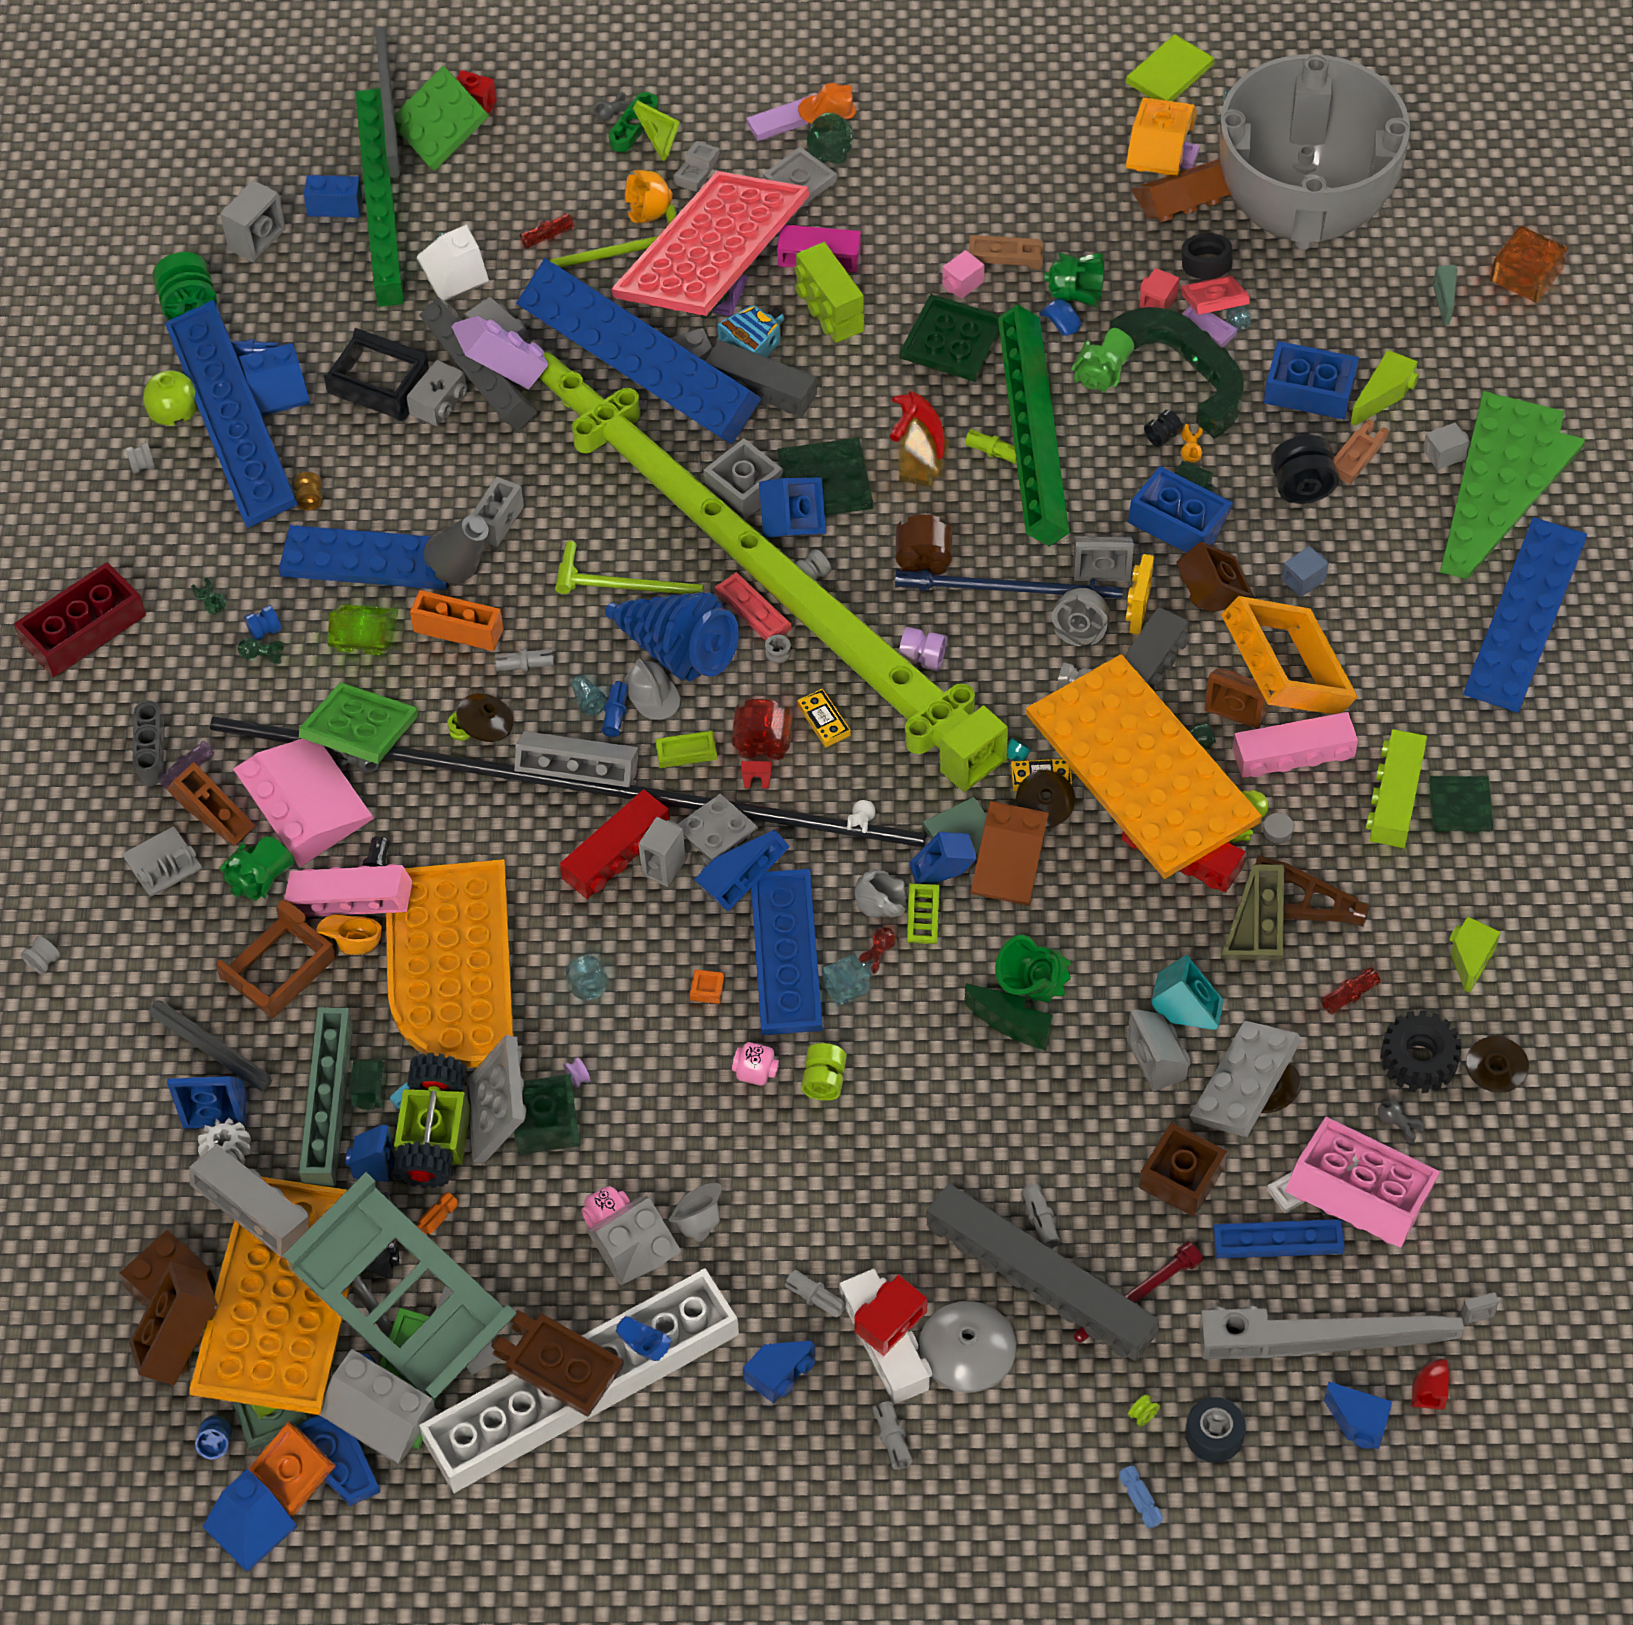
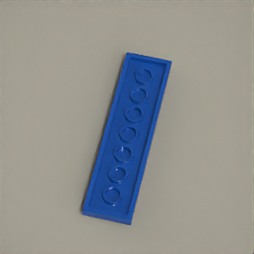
M1533 517L1463 695L1517 713L1520 712L1588 534Z

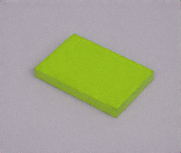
M1174 34L1126 76V83L1151 99L1174 101L1214 65L1215 58Z

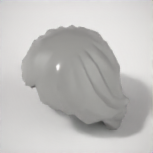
M877 869L865 872L858 878L855 887V899L858 908L865 915L875 918H892L903 915L907 905L904 880L894 878L888 872L878 871Z

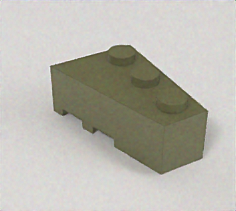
M1253 864L1223 948L1221 960L1283 961L1284 865Z

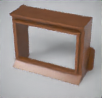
M281 900L276 906L278 920L229 966L221 960L216 963L220 980L230 984L265 1012L271 1020L335 960L333 945L304 922L306 919L305 914L287 900ZM289 931L316 953L268 997L240 975L284 933Z

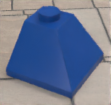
M249 1469L245 1470L222 1491L203 1525V1529L246 1572L252 1569L297 1528L295 1522L271 1491Z

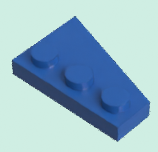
M319 1415L296 1425L336 1465L324 1481L349 1506L380 1493L378 1484L356 1438Z

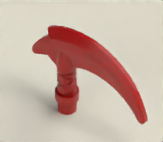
M909 391L908 395L894 396L892 402L901 405L903 414L899 422L893 426L889 436L890 439L894 442H899L906 434V428L912 419L916 418L931 433L936 447L937 459H942L945 447L944 430L941 420L932 405L925 398L912 391Z

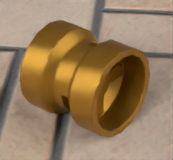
M302 472L296 475L293 480L294 490L296 491L294 496L298 502L296 507L305 511L318 509L322 505V493L320 492L322 488L321 477L314 472Z

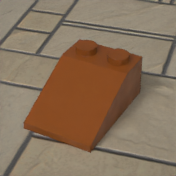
M990 801L970 894L1029 906L1048 819L1047 812Z

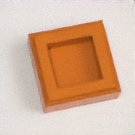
M695 969L690 990V1001L720 1004L725 973Z

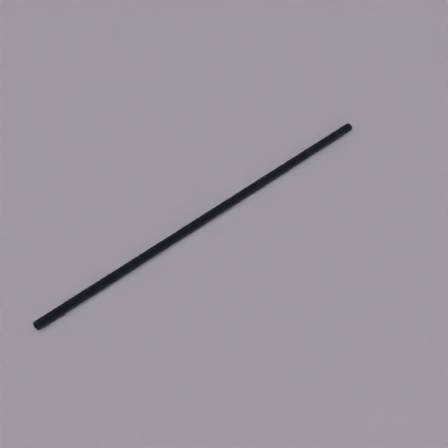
M213 716L210 722V730L284 743L302 739L299 738V730L216 716ZM324 746L325 749L334 751V749ZM393 746L383 757V759L630 800L644 789L663 805L698 810L713 799L636 785L622 787L514 771V765ZM729 801L747 818L752 820L924 847L925 833L868 824L867 832L862 833L860 825L847 830L848 820Z

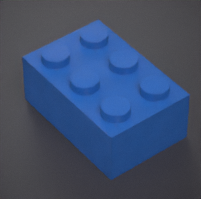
M1278 341L1266 381L1264 403L1345 420L1356 379L1359 357Z

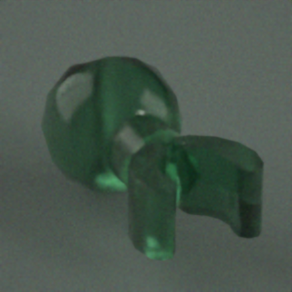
M204 578L205 590L197 588L194 584L191 585L194 596L198 599H204V608L208 613L217 615V613L225 610V598L219 593H213V588L208 578Z
M249 637L241 640L237 648L239 655L243 659L253 660L257 656H265L272 663L280 664L282 656L273 652L276 650L283 651L284 643L274 641L269 645H261L256 639Z

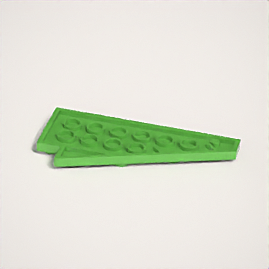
M1483 391L1440 573L1468 579L1581 451L1585 442L1584 438L1560 433L1564 411Z

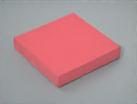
M1232 275L1181 286L1182 296L1198 315L1250 304L1249 294Z

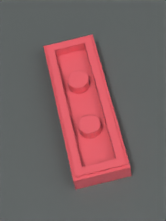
M737 572L715 586V593L765 641L772 635H785L792 630L791 623Z

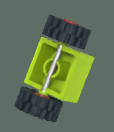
M428 1053V1056L419 1054V1057L414 1056L411 1059L407 1080L409 1089H403L394 1143L396 1155L393 1175L404 1184L409 1182L410 1186L421 1185V1188H426L427 1186L437 1188V1185L443 1187L449 1183L452 1164H463L471 1107L465 1092H463L466 1066L459 1059L454 1061L452 1056L446 1058L444 1054L434 1056V1053Z

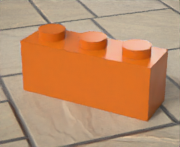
M419 590L410 610L413 632L490 651H495L504 630L501 609L423 590Z

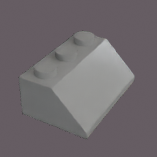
M351 1349L331 1378L325 1393L321 1415L319 1416L399 1465L420 1436L419 1425L431 1419L437 1411L431 1397Z

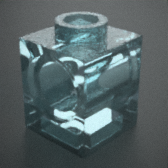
M855 953L822 968L823 984L837 1007L869 992V979L872 978L871 971L865 962L859 961Z

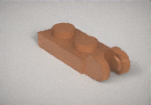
M1370 419L1359 430L1354 432L1334 457L1333 462L1336 465L1339 479L1350 485L1377 453L1389 435L1390 430L1383 427L1374 438L1369 436L1375 425V422Z

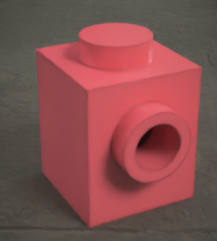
M1155 268L1149 277L1146 276L1141 283L1139 308L1164 317L1178 296L1179 277Z

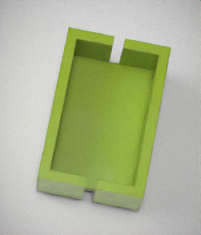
M822 242L796 253V266H794L797 276V284H795L796 293L800 299L804 298L813 317L817 316L824 333L830 335L834 342L838 343L863 332L864 315L862 312H864V295L827 244Z

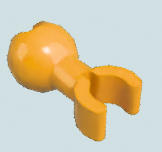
M1185 424L1181 432V437L1186 441V444L1181 448L1180 454L1185 462L1188 461L1194 464L1202 457V449L1197 444L1203 433L1201 427L1198 428L1194 436L1189 430V424Z

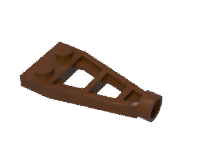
M1257 856L1255 865H1284V882H1291L1305 891V897L1301 903H1284L1283 919L1348 922L1364 927L1369 911V903L1358 901L1357 898L1288 863ZM1320 893L1332 898L1335 901L1333 908L1330 910L1312 908L1310 902L1313 894Z

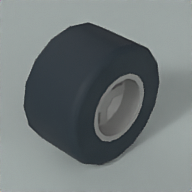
M1209 1397L1200 1400L1191 1408L1186 1421L1185 1440L1189 1449L1198 1458L1207 1462L1221 1463L1232 1459L1240 1451L1246 1432V1420L1241 1409L1232 1401L1222 1397Z

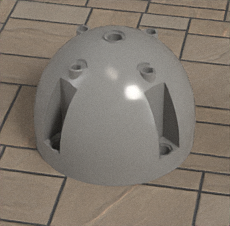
M1302 54L1278 58L1259 65L1234 84L1222 107L1219 131L1220 164L1228 190L1234 201L1251 221L1275 236L1296 241L1295 244L1299 249L1305 250L1310 248L1312 242L1332 240L1348 234L1361 227L1382 208L1400 178L1410 133L1408 112L1397 91L1383 77L1367 67L1350 60L1329 55Z

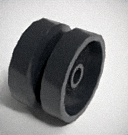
M1315 435L1296 436L1284 441L1271 454V465L1276 476L1278 493L1282 499L1295 504L1313 503L1327 497L1338 486V471L1333 462L1334 456L1331 446L1326 439Z

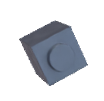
M1308 546L1284 563L1281 580L1301 598L1326 581L1329 563L1322 554L1317 553Z

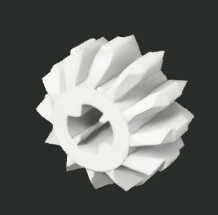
M230 1118L224 1124H221L216 1119L214 1127L205 1125V1134L198 1135L200 1145L198 1153L200 1157L216 1144L225 1151L234 1153L243 1165L245 1162L244 1156L251 1154L250 1134L245 1131L244 1125L241 1122L234 1124Z

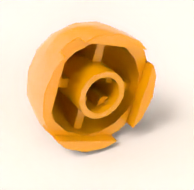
M633 170L635 174L628 176L625 186V203H630L632 210L627 211V214L634 223L654 222L663 217L668 209V205L671 204L672 191L668 188L663 177L656 172Z

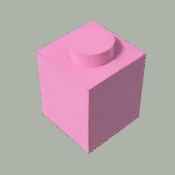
M966 250L942 267V285L948 292L955 294L960 299L984 283V264Z

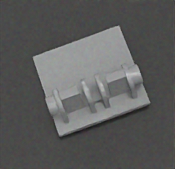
M721 794L678 823L680 828H683V836L703 853L700 857L706 865L715 857L730 851V848H736L745 839H750L751 833L758 829L757 825Z
M174 826L122 854L149 897L203 869L195 858L196 854L191 845L187 846Z

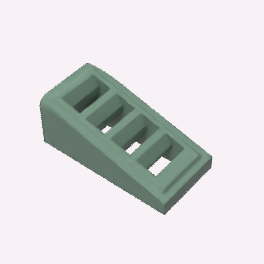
M1456 265L1437 266L1435 270L1433 288L1444 325H1450L1457 281Z

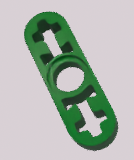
M651 92L640 93L628 106L609 132V144L612 150L625 152L634 145L643 133L644 128L641 122L636 125L627 123L631 119L639 120L633 107L638 100L658 110V98L655 94Z

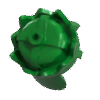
M1059 252V259L1052 263L1049 271H1045L1044 282H1049V293L1056 299L1059 298L1067 302L1078 301L1098 309L1104 282L1103 253L1076 257Z
M270 836L262 838L257 846H249L245 851L243 849L246 845L241 843L235 853L231 854L219 867L221 872H223L224 880L231 887L230 893L235 897L239 898L243 895L257 901L262 896L265 899L274 883L273 881L295 864V859L287 848Z
M1020 934L1009 939L999 951L995 964V974L999 985L1006 992L1014 995H1027L1035 1003L1037 1001L1049 1003L1052 997L1065 995L1063 985L1071 978L1067 970V966L1071 965V961L1062 956L1060 951L1047 947H1038L1030 937Z

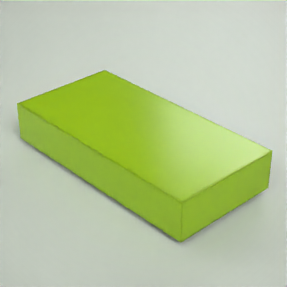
M713 730L655 739L659 768L717 760Z

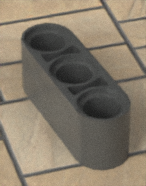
M151 700L138 703L133 712L132 761L139 782L145 786H154L160 783L164 776L165 725L159 705Z

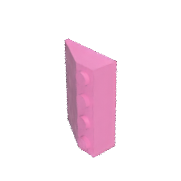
M299 739L258 752L233 768L273 830L294 857L299 868L374 819L323 745Z
M1325 1117L1296 1162L1285 1192L1294 1195L1298 1200L1306 1201L1322 1209L1329 1215L1337 1216L1351 1223L1358 1229L1378 1236L1389 1244H1394L1401 1248L1420 1214L1440 1171ZM1355 1155L1359 1160L1358 1165L1348 1172L1346 1168L1354 1164L1353 1158Z

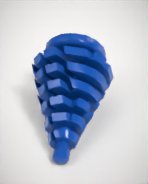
M698 592L695 594L670 595L667 597H653L652 600L636 599L635 601H624L621 604L611 602L605 608V615L608 619L615 620L616 625L623 632H626L631 639L636 641L644 650H647L652 657L657 659L682 681L686 678L690 682L701 675L708 677L720 674L730 664L737 649L739 639L738 622L734 614L724 609L721 601H717L718 597L712 593Z

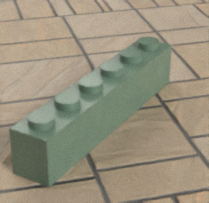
M318 1007L299 1170L302 1183L336 1188L353 1023L349 1008Z

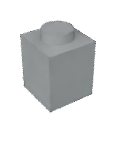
M1454 422L1426 433L1423 451L1436 470L1466 459L1470 445L1469 437Z

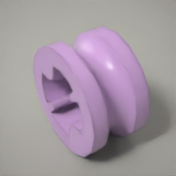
M575 1058L573 1064L568 1062L564 1064L565 1072L576 1089L580 1087L581 1082L588 1083L591 1081L588 1071L580 1058Z

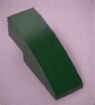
M966 983L964 1004L976 1016L1004 1035L1023 1044L1046 1051L1052 1031V1014L1026 1009V997Z

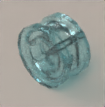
M1243 305L1227 310L1228 323L1236 327L1237 332L1241 331L1242 327L1247 328L1251 325L1249 313Z

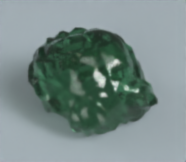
M825 113L818 116L807 130L808 136L806 140L810 154L822 163H844L848 157V152L852 148V126L848 124L846 119L835 113Z

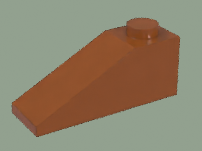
M195 762L183 771L167 788L172 796L188 812L232 846H235L255 827V824Z

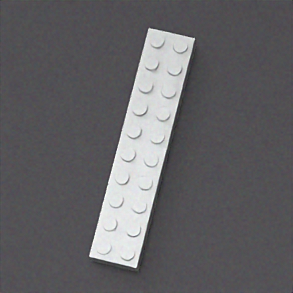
M704 1268L582 1335L624 1361L623 1368L589 1417L511 1374L420 1424L419 1428L422 1439L453 1493H456L739 1335L738 1318ZM629 1316L640 1323L665 1333L671 1338L668 1352L659 1361H651L635 1353L616 1332L617 1325L622 1318Z

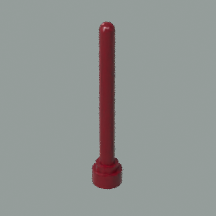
M1185 1242L1177 1248V1253L1171 1262L1136 1286L1124 1297L1133 1303H1137L1180 1270L1186 1271L1188 1268L1192 1270L1201 1264L1203 1258L1200 1252L1191 1242ZM1084 1327L1079 1328L1074 1333V1340L1079 1343L1084 1342L1090 1337L1084 1330Z

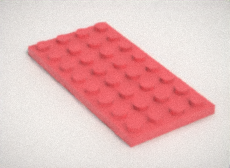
M716 171L611 289L613 298L707 316L810 196L808 187Z

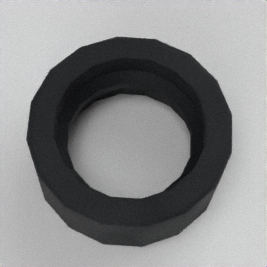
M1201 233L1188 238L1182 245V268L1186 274L1194 278H1218L1228 273L1232 267V244L1222 235ZM1202 254H1214V255H1218V256L1213 257V258H1199V257H1196V256L1202 255Z

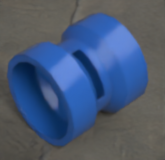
M271 605L263 607L261 613H249L244 616L248 631L255 642L264 639L268 632L276 634L282 631L279 619Z
M218 1415L209 1416L203 1420L195 1442L196 1450L202 1457L218 1459L226 1453L232 1434V1426L229 1421Z

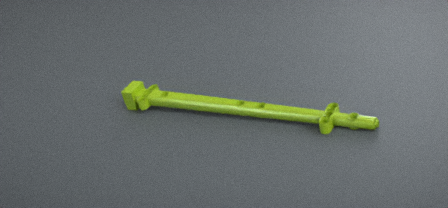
M547 352L543 354L548 366L539 376V379L561 399L563 405L570 407L580 416L572 423L575 449L580 453H591L608 442L908 720L905 724V744L908 751L914 754H923L936 746L940 750V772L963 792H966L1007 761L1008 726L984 705L975 711V693L973 688L967 684H956L946 692L942 691L636 427L634 423L641 417L639 394L636 390L623 388L607 399H604L583 381L579 373L570 370L552 353Z

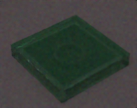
M1429 776L1428 787L1432 831L1492 832L1493 821L1489 776Z

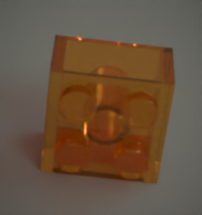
M1520 225L1494 258L1490 281L1538 303L1562 272L1568 248Z

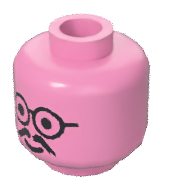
M747 1042L742 1048H737L732 1071L736 1072V1077L740 1081L763 1086L767 1083L769 1077L775 1079L779 1060L774 1059V1050L771 1047Z
M607 1186L587 1196L584 1201L585 1207L581 1211L585 1222L589 1228H592L629 1204L630 1201L624 1191L618 1192L613 1187Z

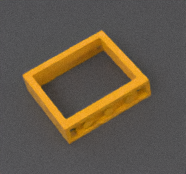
M1238 596L1221 614L1268 705L1327 714L1343 713L1358 698L1310 608ZM1260 625L1284 629L1289 632L1316 684L1288 680ZM1269 690H1273L1275 692L1272 695H1270Z

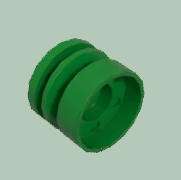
M192 252L170 254L161 259L154 267L152 278L163 315L168 320L198 308L211 300H214L217 305L218 300L207 263L200 255Z

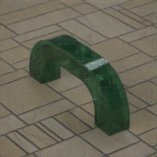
M1158 307L1130 310L1110 321L1109 330L1118 328L1125 332L1132 339L1134 350L1150 343L1167 345L1176 350L1214 386L1217 392L1198 404L1196 423L1213 439L1222 435L1236 422L1242 405L1243 376L1239 366L1227 350L1213 341L1208 332L1203 331L1186 316L1173 310Z

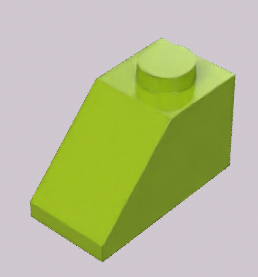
M1468 916L1462 926L1456 925L1449 941L1453 942L1450 955L1464 990L1471 993L1497 948L1501 932Z

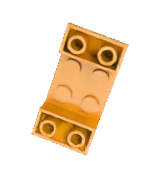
M1143 97L1132 127L1126 168L1135 169L1140 172L1149 171L1163 175L1178 176L1183 161L1184 141L1188 130L1193 131L1198 111L1195 105Z

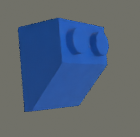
M293 343L240 356L247 383L262 416L310 404Z
M822 477L781 478L759 481L762 528L765 538L826 534Z

